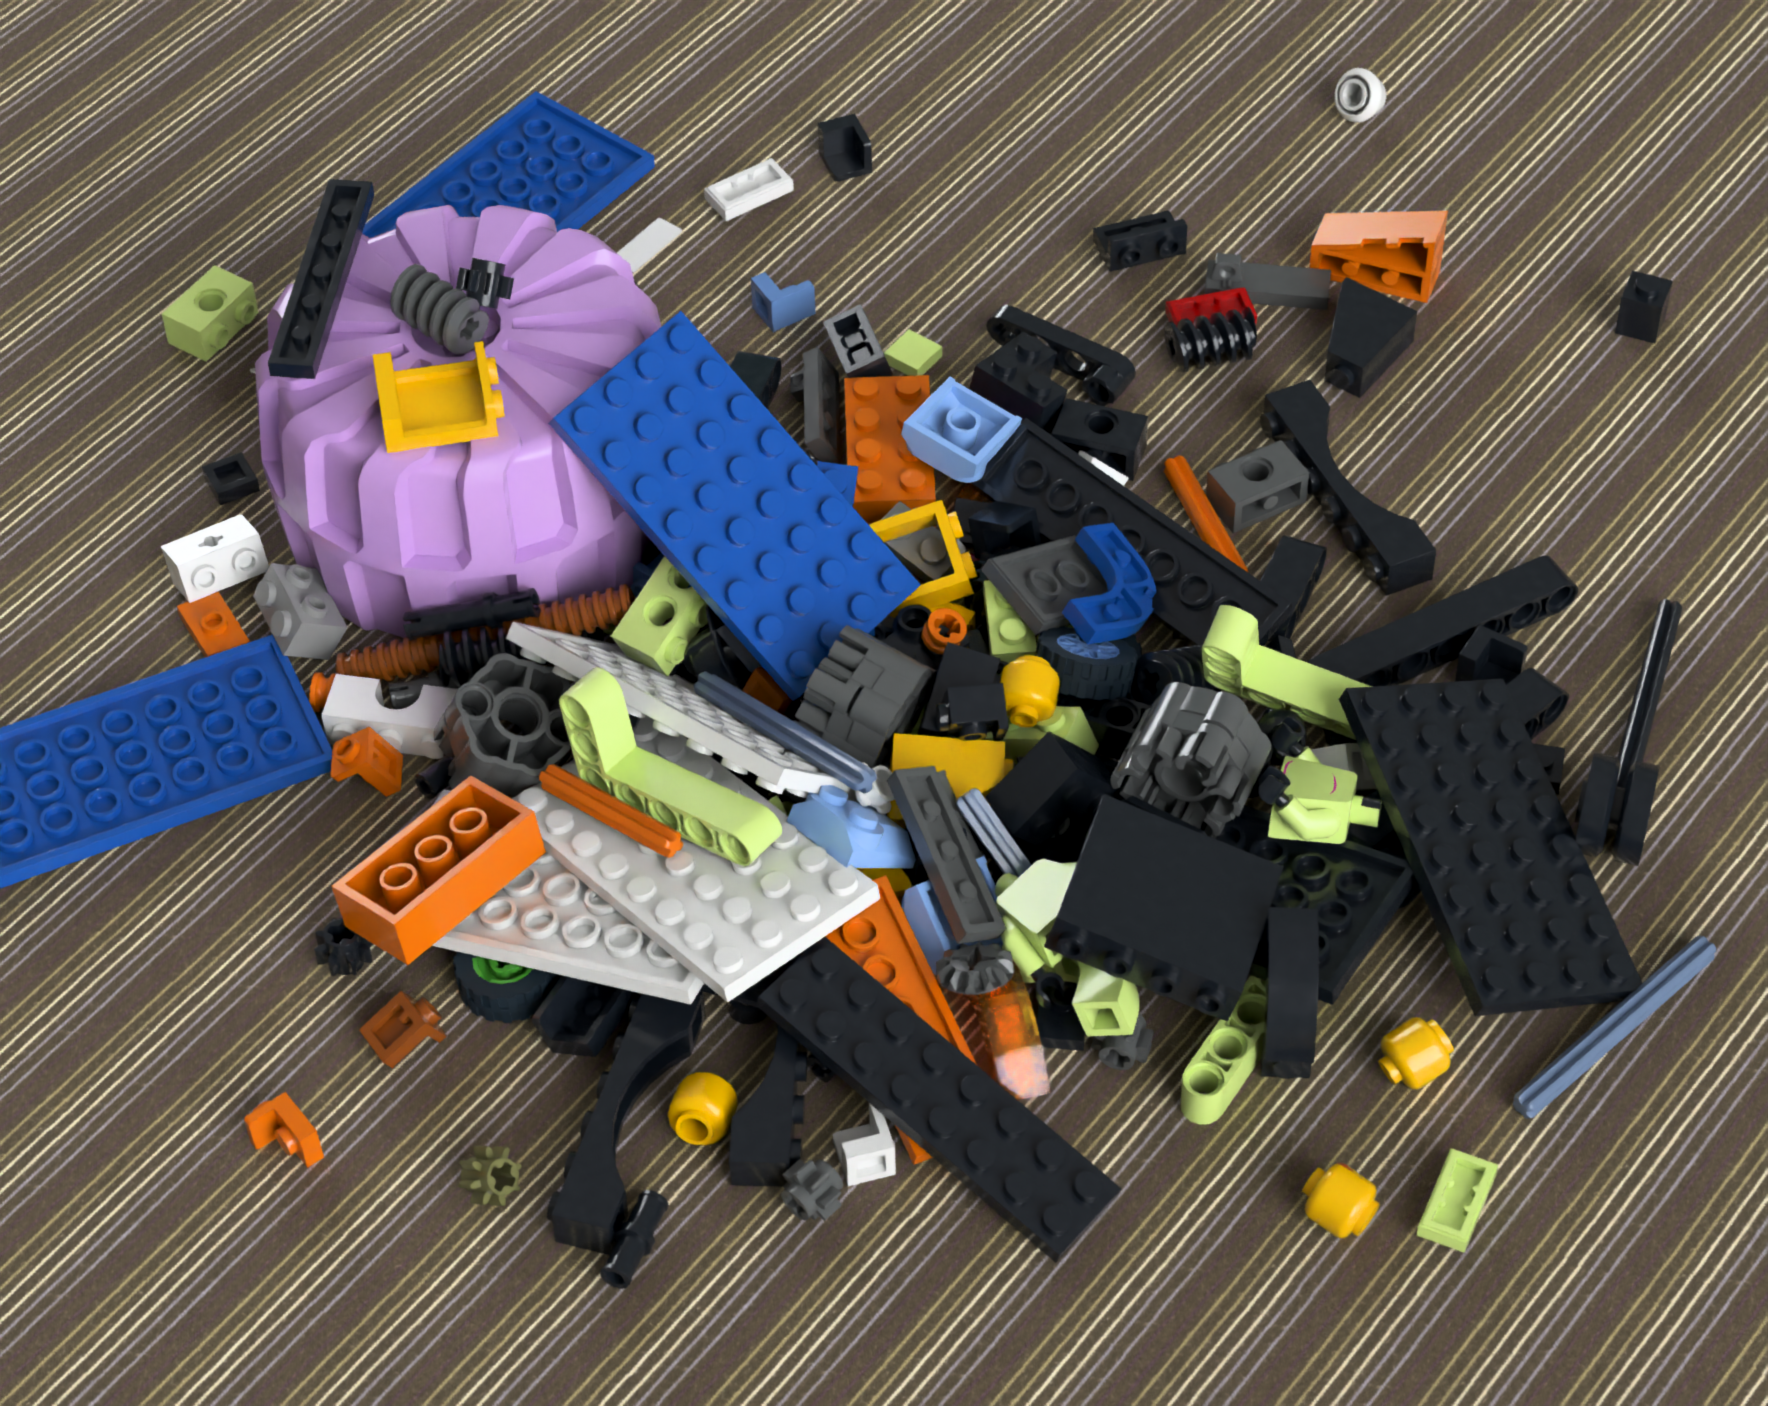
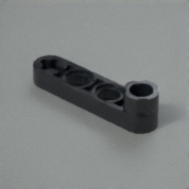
M1002 305L987 321L988 333L1002 346L1022 332L1035 338L1039 336L1044 339L1049 347L1057 352L1053 368L1083 381V391L1089 395L1091 401L1096 405L1106 406L1110 403L1113 404L1135 379V367L1123 354L1014 306ZM1072 351L1080 355L1084 359L1085 363L1078 360L1073 355Z

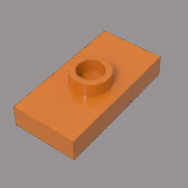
M219 591L189 603L187 601L177 606L180 619L204 657L250 642Z

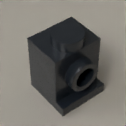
M1003 683L947 688L942 703L936 704L938 731H946V736L959 735V739L962 741L980 740L987 737L989 732L993 734V741L1003 740L1009 729Z

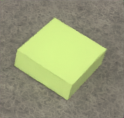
M908 329L884 352L889 366L908 376L924 375L942 357V346Z

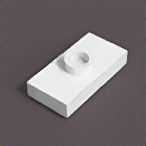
M770 158L704 188L705 200L725 221H728L794 191L793 180Z

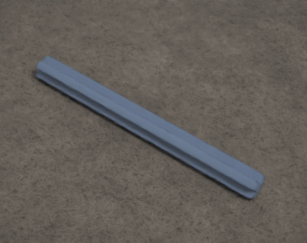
M706 671L698 675V681L693 685L695 693L853 790L861 791L862 793L872 790V783L877 779L876 772L872 768L717 675H711Z
M1697 936L1634 992L1629 994L1514 1095V1109L1527 1119L1535 1117L1714 960V953L1717 950L1714 943L1709 942L1704 936Z

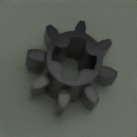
M472 258L470 269L459 267L456 289L466 291V297L475 298L480 306L498 309L499 298L510 300L514 278L504 276L506 264Z
M333 918L326 925L324 931H316L318 946L314 948L317 964L323 965L328 963L331 976L336 974H352L354 976L363 967L364 962L372 963L370 947L374 944L345 927L343 918Z

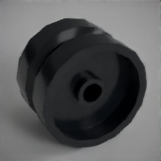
M1594 752L1588 781L1583 780L1575 822L1579 823L1575 841L1584 855L1597 857L1603 851L1607 830L1616 831L1612 850L1614 860L1639 866L1660 765L1635 761L1630 766L1626 788L1616 786L1621 766L1618 757Z

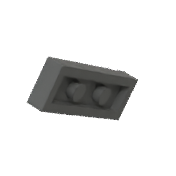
M1217 253L1215 260L1208 259L1205 294L1245 287L1252 304L1327 310L1331 270L1242 262L1240 254Z
M816 347L803 353V363L805 366L790 376V391L798 402L804 401L805 445L819 461L840 464L839 372L821 350Z

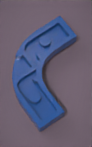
M1114 523L1082 527L1075 541L1086 553L1088 560L1102 574L1107 583L1108 592L1102 595L1070 599L1062 613L1074 627L1076 634L1087 645L1129 637L1142 628L1154 609L1152 608V598L1156 593L1154 579L1144 560Z

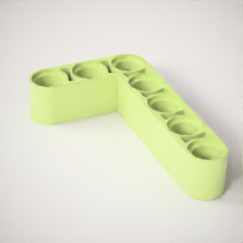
M1220 605L1201 648L1204 678L1207 682L1223 691L1271 709L1291 710L1306 722L1356 740L1339 698L1346 688L1372 686L1259 645L1257 619L1237 607Z
M599 667L592 668L560 696L559 705L581 779L680 832L682 838L741 866H749L782 834L780 821L763 804L638 747L622 689L617 680L608 671Z
M1254 976L1248 978L1228 1022L1222 1019L1218 1021L1185 1068L1182 1075L1180 1105L1183 1115L1191 1122L1210 1124L1217 1121L1260 1061L1265 1021V980Z

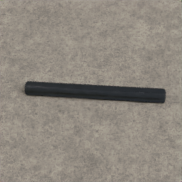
M1663 599L1657 607L1618 753L1621 766L1617 787L1626 788L1630 766L1635 761L1643 762L1681 617L1682 605L1678 601L1671 602L1668 599Z

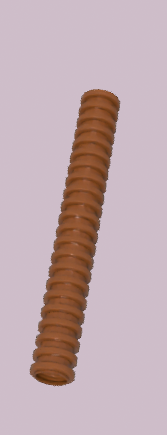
M627 584L619 585V590L616 591L613 587L606 588L603 594L599 590L593 591L591 597L584 593L579 595L578 600L568 597L565 599V603L562 604L559 600L553 601L550 607L545 603L538 605L541 609L539 617L503 622V626L507 634L512 622L581 636L583 630L590 634L595 632L596 627H600L601 630H607L609 624L612 623L617 627L635 601L631 588ZM488 625L481 626L486 627L491 639H496L498 628L491 629ZM481 627L468 629L473 641H478ZM462 630L451 632L455 643L460 642ZM444 634L418 638L410 641L407 637L404 638L403 642L395 639L390 642L389 646L383 642L377 644L376 649L370 645L364 647L363 652L359 649L351 650L350 655H347L345 652L338 653L335 661L336 673L380 679L381 684L382 679L391 682L394 681L395 676H398L400 679L407 678L410 672L414 676L419 675L422 669L427 673L432 672L435 666L439 667V647L442 644Z

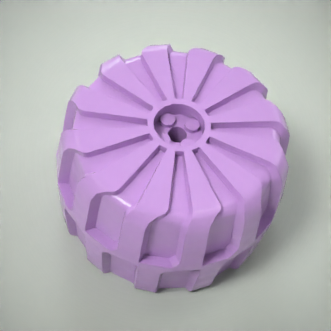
M451 205L405 212L397 218L396 229L372 238H368L364 234L361 235L315 379L270 376L268 360L294 284L291 283L285 287L267 316L269 351L263 353L255 362L262 464L280 522L296 564L317 568L325 583L327 592L333 598L341 616L363 630L379 629L405 638L407 636L403 624L411 623L410 621H403L405 612H415L482 599L485 593L495 592L499 596L534 588L539 596L540 604L545 603L550 607L551 603L555 600H559L562 604L565 603L566 598L573 597L574 600H578L579 595L584 593L591 597L593 591L599 590L603 594L606 588L613 587L616 591L619 590V585L627 584L631 588L633 584V567L638 562L644 563L655 544L548 424L558 413L662 327L657 306L635 285L631 266L626 260L594 235L571 228L557 232L555 220L550 216L521 208L503 205L491 206L482 210L480 217H460ZM472 258L506 264L504 276L514 278L510 300L499 298L498 309L480 306V310L487 312L489 316L487 330L480 341L484 343L486 358L495 357L499 384L491 385L492 391L501 389L505 417L496 418L498 436L387 453L372 355L391 352L394 371L471 361L476 358L475 348L468 353L460 355L452 353L445 346L436 343L431 337L423 335L419 329L412 328L406 321L398 319L392 313L390 306L391 292L396 280L407 267L413 264H420L425 267L427 272L437 274L440 280L451 283L454 289L456 288L459 267L470 269Z

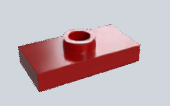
M1245 287L1167 301L1165 305V313L1169 322L1172 321L1176 326L1181 319L1188 318L1193 323L1197 316L1204 315L1209 320L1213 313L1218 312L1225 317L1229 310L1234 309L1241 314L1244 307H1249L1252 310L1255 323L1257 324V313Z

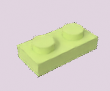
M990 580L984 581L983 595L990 655L1000 658L1001 661L1007 663L1015 661L1020 656H1035L1037 647L1035 634Z

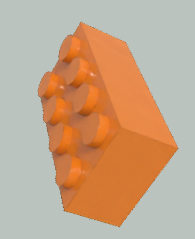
M929 375L844 378L847 465L858 466L853 508L867 524L880 521L899 501L911 510L915 507L918 508L936 502L934 468L912 455L901 435L904 422L930 397Z
M470 775L331 887L345 927L406 965H409L545 854L546 850L533 810Z

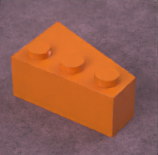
M1448 211L1325 213L1311 246L1309 268L1331 270L1330 280L1342 283L1348 277L1378 292L1428 303L1441 269Z

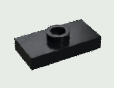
M1064 981V998L1055 987L1049 986L1044 988L1042 991L1050 999L1051 1008H1044L1039 1004L1035 1047L1084 1051L1085 1031L1072 1005L1078 983Z

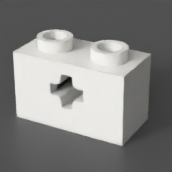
M242 514L161 546L173 584L189 603L265 573L269 568L259 533Z

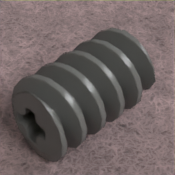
M413 264L407 267L396 280L391 292L390 306L392 313L398 319L406 321L412 328L419 329L423 335L431 337L439 345L445 346L452 353L459 355L468 353L474 348V342H480L487 330L489 316L487 312L480 310V304L475 298L466 297V294L461 289H453L451 283L440 280L437 274L427 272L425 267L420 264Z

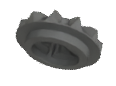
M981 941L970 946L962 943L958 950L949 949L944 951L943 958L936 962L937 980L940 985L949 991L966 995H979L998 989L1010 981L1015 971L1010 951L1001 950L999 944L996 943L988 946L982 945Z

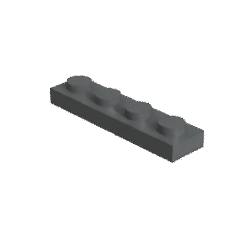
M935 766L894 770L887 779L888 785L957 943L962 944L999 938L1006 929L1005 924Z

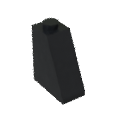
M1346 277L1342 281L1327 350L1324 381L1360 398L1414 341L1417 311Z

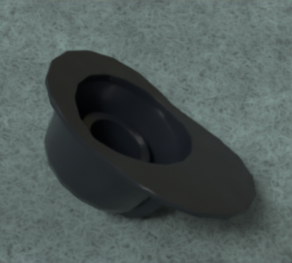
M706 603V615L709 625L689 642V646L684 653V665L687 671L697 680L698 675L706 671L743 690L751 676V672L748 671L716 631L719 617Z

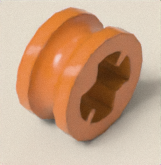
M948 608L936 609L930 614L922 628L921 637L929 650L943 655L947 642L960 645L967 633V625L964 618L958 612ZM940 625L945 626L949 629V631L947 632L949 637H944L939 634V632L941 631V628H939Z
M322 672L314 673L309 693V702L314 712H320L324 708L336 673H332L329 678L324 677Z

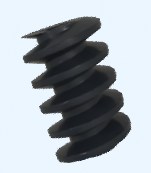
M1244 307L1241 314L1234 309L1229 310L1225 317L1218 312L1213 313L1209 320L1203 315L1197 316L1193 323L1188 318L1181 319L1177 326L1172 321L1166 322L1164 336L1170 358L1173 362L1178 363L1182 372H1188L1189 359L1194 360L1198 369H1204L1205 356L1210 357L1214 366H1220L1221 353L1226 354L1230 363H1235L1237 350L1242 351L1246 360H1251L1253 347L1256 346L1257 329L1252 310L1249 307Z
M504 626L498 627L496 639H491L486 627H481L478 641H473L468 629H463L460 642L456 643L450 630H445L442 644L439 647V668L444 688H447L451 677L456 686L461 687L467 683L469 675L472 678L496 654L507 653L518 659L532 660L520 654L521 646L506 639L507 632Z
M1202 645L1143 654L1136 662L1131 685V693L1134 699L1151 706L1161 695L1165 686L1173 682H1181L1193 687L1207 688L1217 692H1221V689L1211 685L1204 678Z

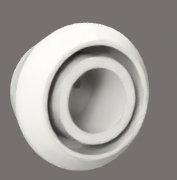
M1354 68L1347 71L1340 78L1335 89L1337 110L1343 118L1351 122L1368 120L1383 108L1386 101V90L1383 83L1371 71L1364 68Z

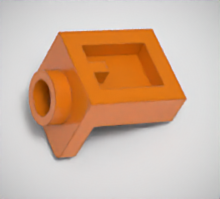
M371 727L346 736L333 744L331 777L337 782L358 773L367 783L373 785L386 797L401 791L403 754Z
M286 1092L272 1100L262 1102L244 1118L250 1142L256 1149H260L277 1139L288 1156L296 1153L307 1168L324 1158L317 1130Z

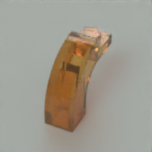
M1013 962L1014 975L1005 985L988 993L979 995L965 994V996L973 1005L979 1020L991 1078L1019 1100L1050 1093V1087L1031 1001L1020 970Z

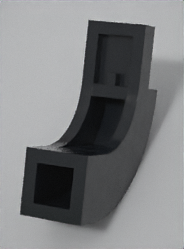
M1268 907L1265 938L1266 1000L1261 1076L1283 1079L1310 1078L1311 1065L1314 1063L1318 1011V909Z

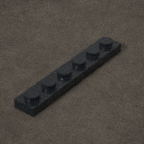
M329 179L268 360L270 376L316 378L374 198L372 182Z

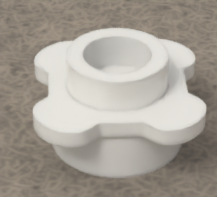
M878 765L872 768L877 775V779L872 783V790L867 793H862L861 791H855L858 802L863 807L872 806L880 814L884 815L890 812V801L895 799L887 782L892 772L887 767Z

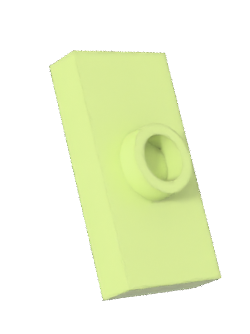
M1450 1148L1418 1225L1416 1236L1465 1253L1496 1177L1498 1164Z

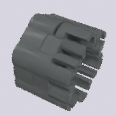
M846 625L839 634V637L843 638L842 643L835 640L828 653V658L825 657L820 662L819 669L815 668L806 685L807 689L804 692L803 698L805 700L795 715L800 721L794 720L793 722L858 761L866 763L870 768L878 765L888 768L890 766L893 734H911L935 681L937 671L864 631Z
M500 653L491 657L485 667L481 668L468 683L463 684L457 690L434 729V741L440 740L445 733L446 735L439 748L446 756L454 757L448 767V775L452 776L448 783L452 790L471 775L506 796L510 794L514 798L529 787L541 783L539 774L541 771H545L548 765L555 764L562 767L572 754L559 705L560 696L570 688L569 680L553 673L554 667H544L532 661L518 659L511 654ZM500 720H507L516 724L522 731L523 736L507 731L501 725Z
M1173 682L1165 686L1151 708L1144 712L1111 776V785L1113 789L1119 788L1125 776L1128 775L1119 793L1122 797L1127 799L1130 796H1134L1165 812L1168 811L1169 814L1199 829L1204 821L1207 823L1204 832L1207 836L1216 839L1217 835L1220 836L1226 822L1234 820L1235 816H1240L1271 751V742L1261 731L1253 716L1248 712L1245 703L1236 695L1202 687H1193L1181 682Z

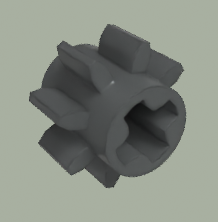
M1138 1013L1133 1035L1094 1036L1091 1047L1100 1050L1099 1058L1105 1065L1118 1070H1127L1133 1067L1135 1059L1146 1063L1152 1046L1151 1041L1154 1031L1145 1029L1147 1025L1146 1020Z
M799 1159L783 1174L788 1182L783 1186L782 1200L787 1208L799 1219L806 1221L810 1217L813 1220L820 1217L825 1221L842 1206L837 1199L841 1195L840 1190L843 1188L842 1179L827 1162L817 1160L814 1163L812 1160L804 1163Z

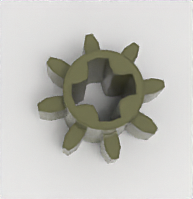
M476 1145L474 1146L475 1156L467 1161H460L459 1164L462 1170L461 1182L458 1184V1187L465 1188L472 1193L471 1204L486 1205L489 1202L490 1205L504 1206L506 1205L505 1195L510 1194L512 1191L520 1190L518 1170L522 1166L508 1159L510 1148L494 1146L491 1149L490 1146Z

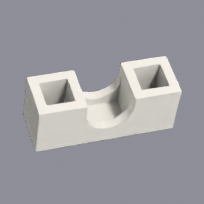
M336 674L322 712L326 738L329 744L333 745L336 741L371 727L400 753L426 756L432 759L443 758V752L439 745L446 734L444 733L440 740L434 741V729L458 689L423 685L421 694L414 704L404 709L395 710L384 707L380 679Z

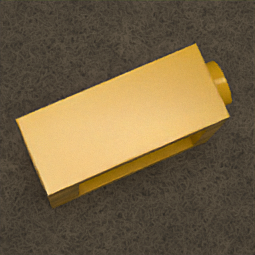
M942 500L868 524L883 542L939 524L955 572L954 574L921 584L889 614L894 618L902 608L908 605H922L929 609L974 594L969 579L978 576L969 551L960 553L956 539L964 537L959 519L956 511L947 514Z

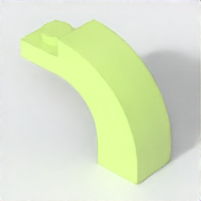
M1063 957L1053 968L1046 964L1042 966L1046 972L1060 975L1063 981L1078 983L1072 1005L1087 1036L1133 1035L1139 1013V994L1136 984L1113 977L1107 972ZM1013 962L1015 969L1013 977L1016 983L1035 982L1031 976L1025 978Z

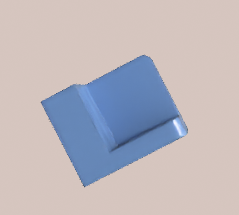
M766 272L751 278L752 308L772 332L815 314L814 285L809 280L780 290Z

